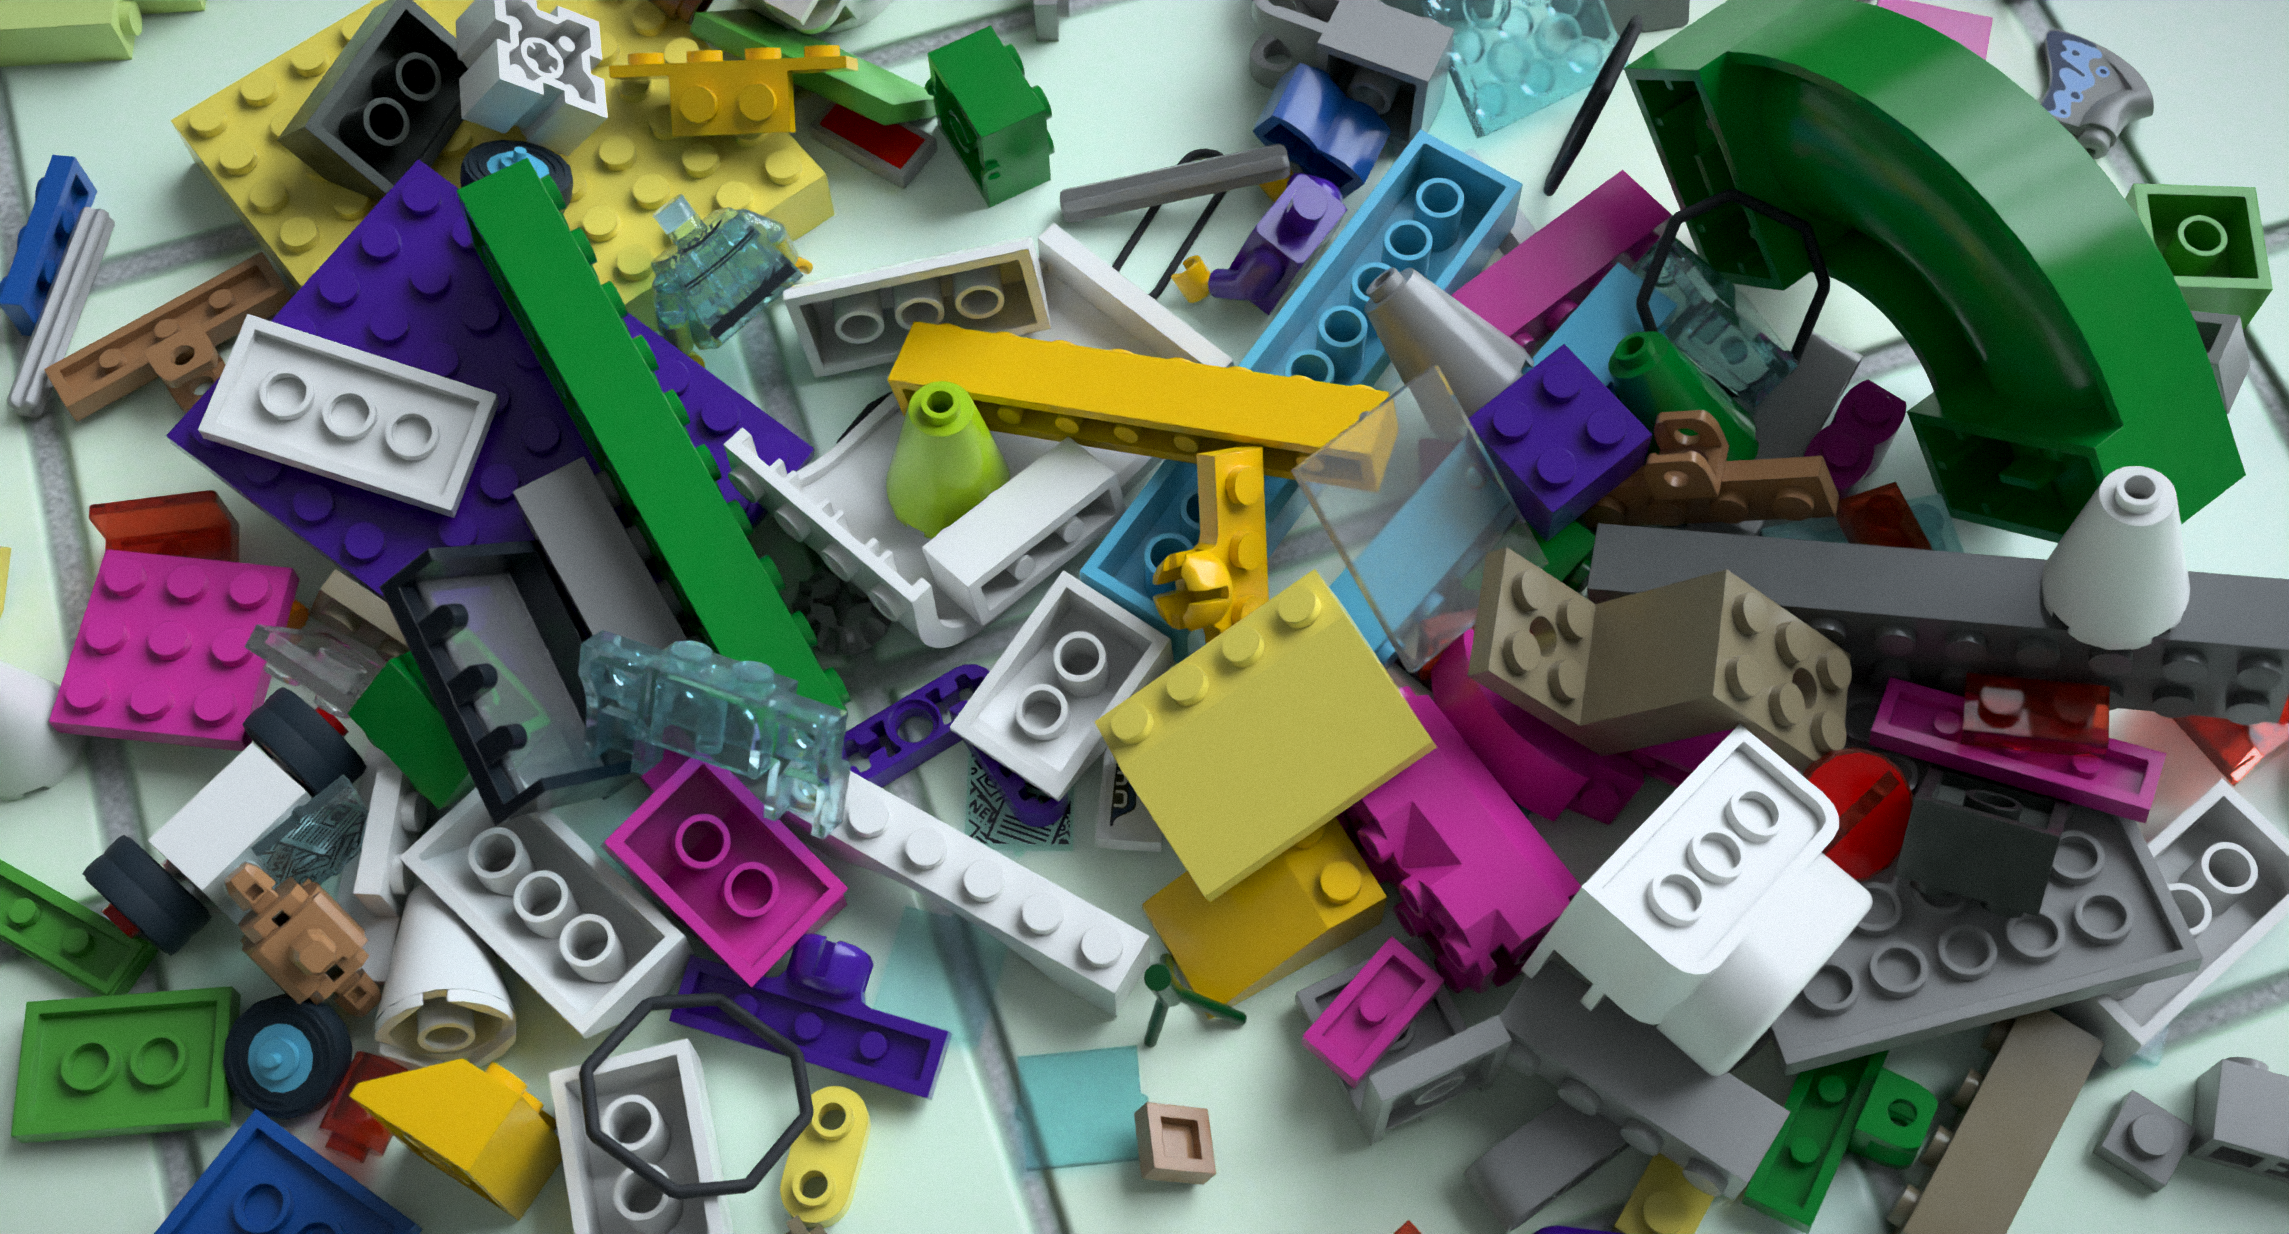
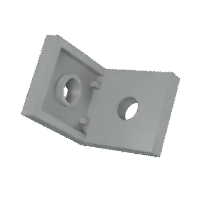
M1418 936L1401 943L1437 973ZM1372 957L1296 992L1295 1002L1309 1028ZM1443 985L1441 991L1407 1028L1406 1036L1393 1044L1355 1089L1335 1072L1332 1071L1371 1146L1383 1140L1385 1132L1415 1118H1418L1419 1122L1440 1113L1444 1111L1446 1103L1477 1088L1481 1093L1493 1087L1512 1039L1498 1015L1471 1028H1467L1447 989Z

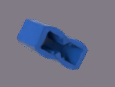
M1298 63L1279 79L1252 130L1265 146L1283 144L1287 150L1290 162L1298 164L1305 174L1323 178L1334 183L1340 189L1342 198L1347 197L1365 184L1391 133L1387 124L1378 116L1374 108L1364 102L1345 97L1342 90L1333 82L1328 73L1303 63Z

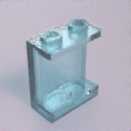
M1662 236L1630 269V271L1643 280ZM1675 237L1655 286L1658 291L1678 304L1674 315L1676 320L1664 333L1679 350L1752 408H1755L1800 363L1750 299Z

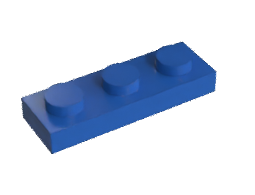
M52 154L45 176L37 183L35 203L27 225L22 227L18 234L17 252L9 274L0 283V307L24 336H31L80 210L84 207L92 208L97 194V189L74 156Z

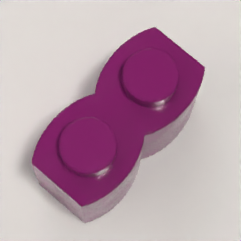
M1869 379L1858 383L1846 393L1838 406L1831 424L1814 436L1803 456H1823L1839 495L1835 517L1813 518L1824 526L1836 521L1848 510L1863 479L1870 476L1882 463L1905 417L1906 401Z

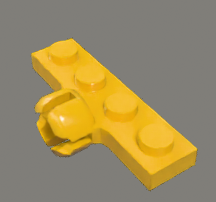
M1244 445L1196 454L1200 519L1199 541L1191 550L1169 554L1159 564L1153 576L1152 584L1160 585L1175 581L1176 590L1153 596L1159 615L1167 624L1175 629L1187 628L1189 631L1203 628L1205 644L1269 601L1263 447Z

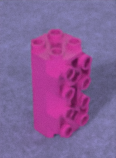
M1409 686L1399 688L1400 692L1437 748L1337 815L1336 818L1379 885L1388 881L1397 887L1402 901L1393 907L1397 920L1411 938L1418 936V938L1422 937L1437 958L1434 960L1435 968L1438 974L1445 979L1444 983L1456 994L1467 987L1481 994L1489 990L1491 981L1497 987L1508 984L1523 973L1522 967L1582 886L1429 695L1416 696Z

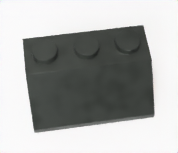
M387 0L374 7L278 137L277 141L325 180L380 202L418 159L431 167L464 120L461 119L459 79L468 68L463 61L458 60L457 38L413 0Z

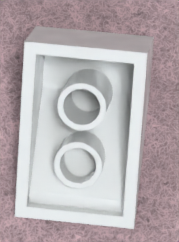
M1063 570L953 721L950 729L1059 802L1108 747L1095 721L1168 671L1174 662L1171 639Z

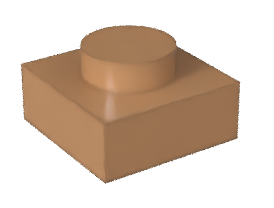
M1146 1102L1134 1113L1141 1179L1204 1185L1216 1175L1208 1109Z

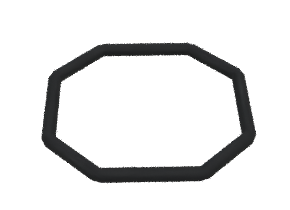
M1634 15L1628 22L1584 100L1547 175L1543 189L1546 196H1552L1558 189L1607 103L1642 30L1643 20L1640 15Z
M1726 189L1676 212L1669 219L1636 298V309L1644 331L1658 332L1648 302L1680 225L1690 219L1733 201L1800 231L1818 287L1786 363L1737 386L1707 374L1732 398H1738L1792 374L1798 367L1829 294L1830 278L1813 227L1806 220L1738 189Z
M716 992L653 996L642 1000L582 1063L579 1071L585 1129L591 1142L666 1196L678 1200L742 1194L755 1189L810 1124L814 1113L804 1054L800 1048L730 998ZM717 1006L790 1057L800 1114L746 1178L677 1185L600 1130L593 1072L650 1011Z

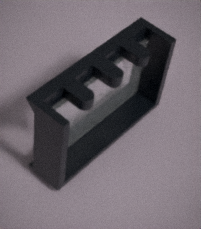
M538 540L428 548L380 586L383 596L495 827L528 813L601 797L603 800H606L651 770Z

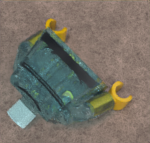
M679 194L660 207L652 216L673 242L671 246L651 262L652 269L656 275L652 282L659 335L704 368V360L693 351L694 344L699 350L719 348L782 295L784 290L794 286L793 284L803 277L802 273L808 275L812 272V263L798 256L797 249L781 222L748 209L735 210L727 207L714 210L701 219L685 197Z

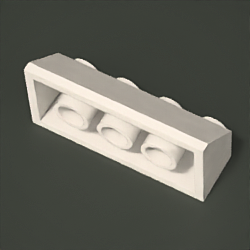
M1032 235L836 277H828L794 285L783 291L784 303L815 378L895 362L914 321L937 325L950 323L964 329L990 333L1004 331L1016 336L1051 329L1043 274Z
M519 781L522 789L525 790L526 787ZM475 787L399 857L426 886L584 1039L620 1024L642 1000L653 996H664L683 978L690 955L695 956L685 935L550 809L520 815L495 827Z

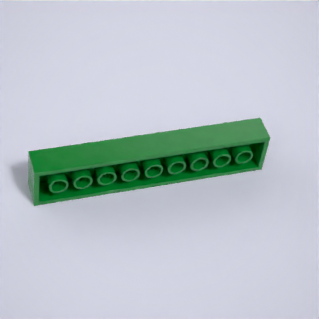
M527 157L456 190L470 242L600 471L605 470L615 486L622 501L621 508L630 524H635L645 539L653 557L651 561L662 580L666 579L676 594L684 611V614H682L693 635L697 634L706 647L715 666L714 672L773 776L775 777L788 770L804 746L817 753L832 746L834 740L844 733L845 719L848 717L845 704L851 701L848 691L833 667L823 671L812 649L818 645V642L803 613L799 610L790 614L785 606L780 592L785 590L786 587L780 572L768 554L758 559L748 537L754 534V531L745 511L736 499L726 503L717 483L718 480L722 479V475L705 444L696 448L693 446L685 427L690 424V419L681 400L673 389L665 393L662 392L654 373L659 370V366L650 346L642 335L631 338L623 319L628 316L624 302L611 281L601 285L593 267V264L597 263V258L582 229L578 227L570 231L562 211L567 209L566 204L553 178L549 174L539 178Z

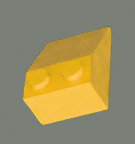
M1334 817L1211 902L1204 897L1188 871H1186L1142 904V909L1168 953L1172 956L1174 963L1191 991L1233 1007L1380 925L1383 919L1387 896L1337 818ZM1204 1012L1209 1020L1215 1017Z

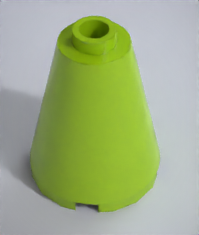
M946 381L926 384L919 388L911 397L886 478L888 501L897 520L906 527L909 524L913 528L924 532V537L933 539L941 530L949 527L985 500L990 493L998 490L1010 481L1008 464L972 398L961 386Z

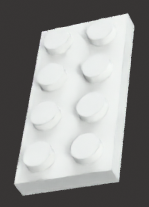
M247 314L198 431L205 439L454 518L499 405V400L495 393Z

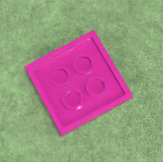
M106 549L49 723L59 733L243 751L253 740L247 734L242 724L253 711L264 704L299 585V577L294 569L290 567Z

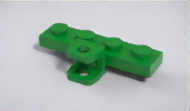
M1890 1049L1799 1072L1784 1105V1108L1790 1114L1753 1174L1744 1193L1742 1204L1805 1234H1809L1846 1148L1888 1168H1910L1937 1110V1099L1920 1084L1883 1068ZM1892 1121L1898 1122L1903 1126L1896 1125Z

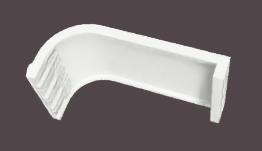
M1055 223L1037 238L1038 260L1043 274L1051 329L1019 335L1018 337L1051 342L1054 340H1064L1078 346L1105 350L1124 349L1133 354L1165 359L1179 357L1193 363L1225 368L1234 366V359ZM891 393L828 452L797 472L792 470L787 474L785 464L780 458L769 467L758 457L752 435L743 427L723 444L732 470L728 474V478L743 497L752 503H759L775 517L778 524L788 535L798 542L804 541L822 557L825 564L839 578L847 582L850 580L868 595L874 606L891 621L900 622L929 647L946 648L959 644L984 630L1015 604L1013 603L984 627L981 626L937 587L922 546L932 539L924 537V532L913 528L909 524L906 527L897 520L888 501L886 478L905 417L894 393ZM990 431L1008 464L1010 480L1034 463L1039 456L1047 453L1060 443ZM1082 446L1116 473L1123 498L1163 460L1162 458Z

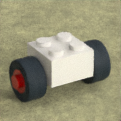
M285 687L276 690L267 698L264 704L253 711L242 725L252 740L270 758L251 743L147 840L166 858L161 863L166 869L126 835L117 838L105 850L104 854L97 857L85 868L82 873L86 877L85 880L110 902L101 912L129 938L132 939L141 931L165 954L168 953L172 956L186 945L191 936L198 933L212 918L209 914L210 911L176 879L181 883L187 879L238 926L243 917L252 909L249 908L244 912L227 893L224 880L245 861L259 866L276 882L272 887L273 889L280 884L279 881L281 879L278 881L277 879L284 877L285 880L287 875H289L288 878L294 877L297 872L304 871L303 876L296 881L298 883L306 879L304 875L308 868L312 872L310 876L324 870L331 863L337 848L343 842L344 836L342 834L326 864L325 862L336 834L330 839L332 842L324 860L280 874L286 856L305 849L300 847L290 851L291 848L297 846L289 844L276 878L274 877L275 872L272 874L270 870L278 868L276 864L281 858L285 847L278 846L277 844L281 841L273 839L270 845H268L276 830L287 822L275 836L319 850L337 830L335 828L323 843L319 845L335 827L333 825L316 844L333 824L332 822L326 823L315 819L322 811L321 808L303 829L294 836L316 812L319 806L296 832L291 835L317 804L311 808L289 834L287 833L315 803L312 797L317 800L323 795L319 799L320 802L327 796L321 803H324L330 797L325 803L327 805L333 798L338 799L340 796L325 790L337 788L344 782V786L341 787L343 788L342 793H344V788L353 784L363 775L367 768L361 756L344 739L349 731L324 706L319 705L314 710L302 698ZM341 778V782L333 787L332 785ZM310 802H312V803L304 810V812L297 818V820L290 826V828H289L285 833H283V832L285 831V829L293 822V820L301 813V811H302ZM324 812L320 814V818L330 821ZM316 821L315 824L306 832V834L302 838H300L304 834V832L312 825V823ZM320 822L318 826L310 833V835L306 839H304L308 835V833L316 826V824ZM323 823V825H322V826L318 829V831L310 838V840H307V839L315 832V830ZM325 825H327V826L321 831V833H320L313 841H311V840L318 834V832H319ZM271 834V836H270L269 839L267 840L266 844L263 845L264 842H265V840L267 839V837ZM327 843L321 850L326 851L329 843ZM271 846L263 859L262 856L267 849H255L256 847ZM275 848H277L275 852H277L278 849H280V852L281 849L284 848L281 854L271 855ZM305 850L301 852L290 863L289 861L296 854L289 856L283 871L289 870L286 867L288 863L289 865L293 864L312 851ZM319 852L321 855L311 857L302 865L322 859L325 854ZM279 856L277 859H272L275 862L274 865H266L271 863L268 860L269 857ZM301 861L300 863L294 864V865H292V866H297V865L303 863L304 861ZM298 873L295 878L298 879L301 873Z

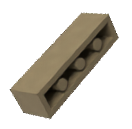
M2048 1009L1991 1023L1980 1043V1047L1989 1052L1979 1072L1970 1067L1959 1081L1950 1098L1949 1103L1959 1109L1949 1129L1941 1125L1935 1128L1919 1155L1918 1161L1928 1166L1917 1188L1907 1183L1897 1196L1887 1215L1886 1220L1896 1225L1892 1234H2006L2105 1042Z

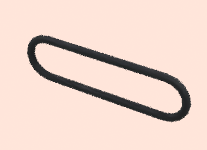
M1209 148L1196 149L1187 153L1177 165L1189 163L1200 157L1213 158L1224 154ZM1226 191L1213 195L1160 281L1148 294L1156 300L1162 294L1171 280V275L1178 269ZM1161 205L1148 209L1112 265L1115 270L1120 271Z

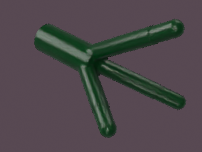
M1162 954L1159 959L1160 964L1151 965L1146 970L1144 982L1156 997L1144 1037V1044L1147 1047L1151 1048L1157 1044L1169 1007L1177 1006L1180 1003L1237 1025L1246 1023L1247 1016L1244 1012L1184 988L1174 976L1173 958L1170 954Z

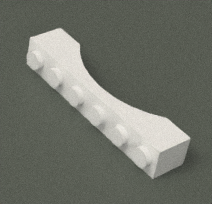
M806 746L803 747L768 798L773 814L802 842L833 859L879 873L940 903L1007 945L1060 987L1116 1018L1150 963L1149 935Z

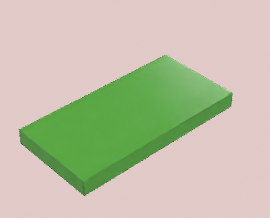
M751 8L695 12L690 29L693 36L744 60L745 49L781 48V58L804 57V46L831 45L810 34L799 32L795 29H787ZM840 49V56L858 59V71L792 74L793 83L884 126L936 116L934 98L927 93L924 87Z

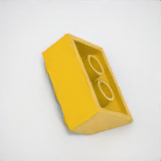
M461 1058L361 1082L356 1085L349 1095L409 1151L518 1221L521 1220L562 1161L559 1138L554 1133L557 1128L556 1119L542 1110L544 1107L542 1102L525 1091L528 1086L521 1079L494 1062H491L484 1072Z

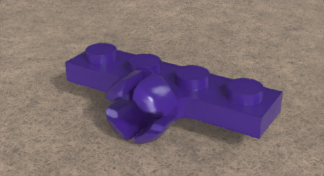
M804 934L794 944L787 969L778 977L762 976L752 988L726 965L690 955L677 995L709 992L723 994L796 1044L804 1054L805 1063L932 1100L952 1033L867 1006L865 991L874 964L871 956L859 947L844 941H839L836 944L826 940L827 936ZM717 1006L672 1009L669 1021L788 1057Z

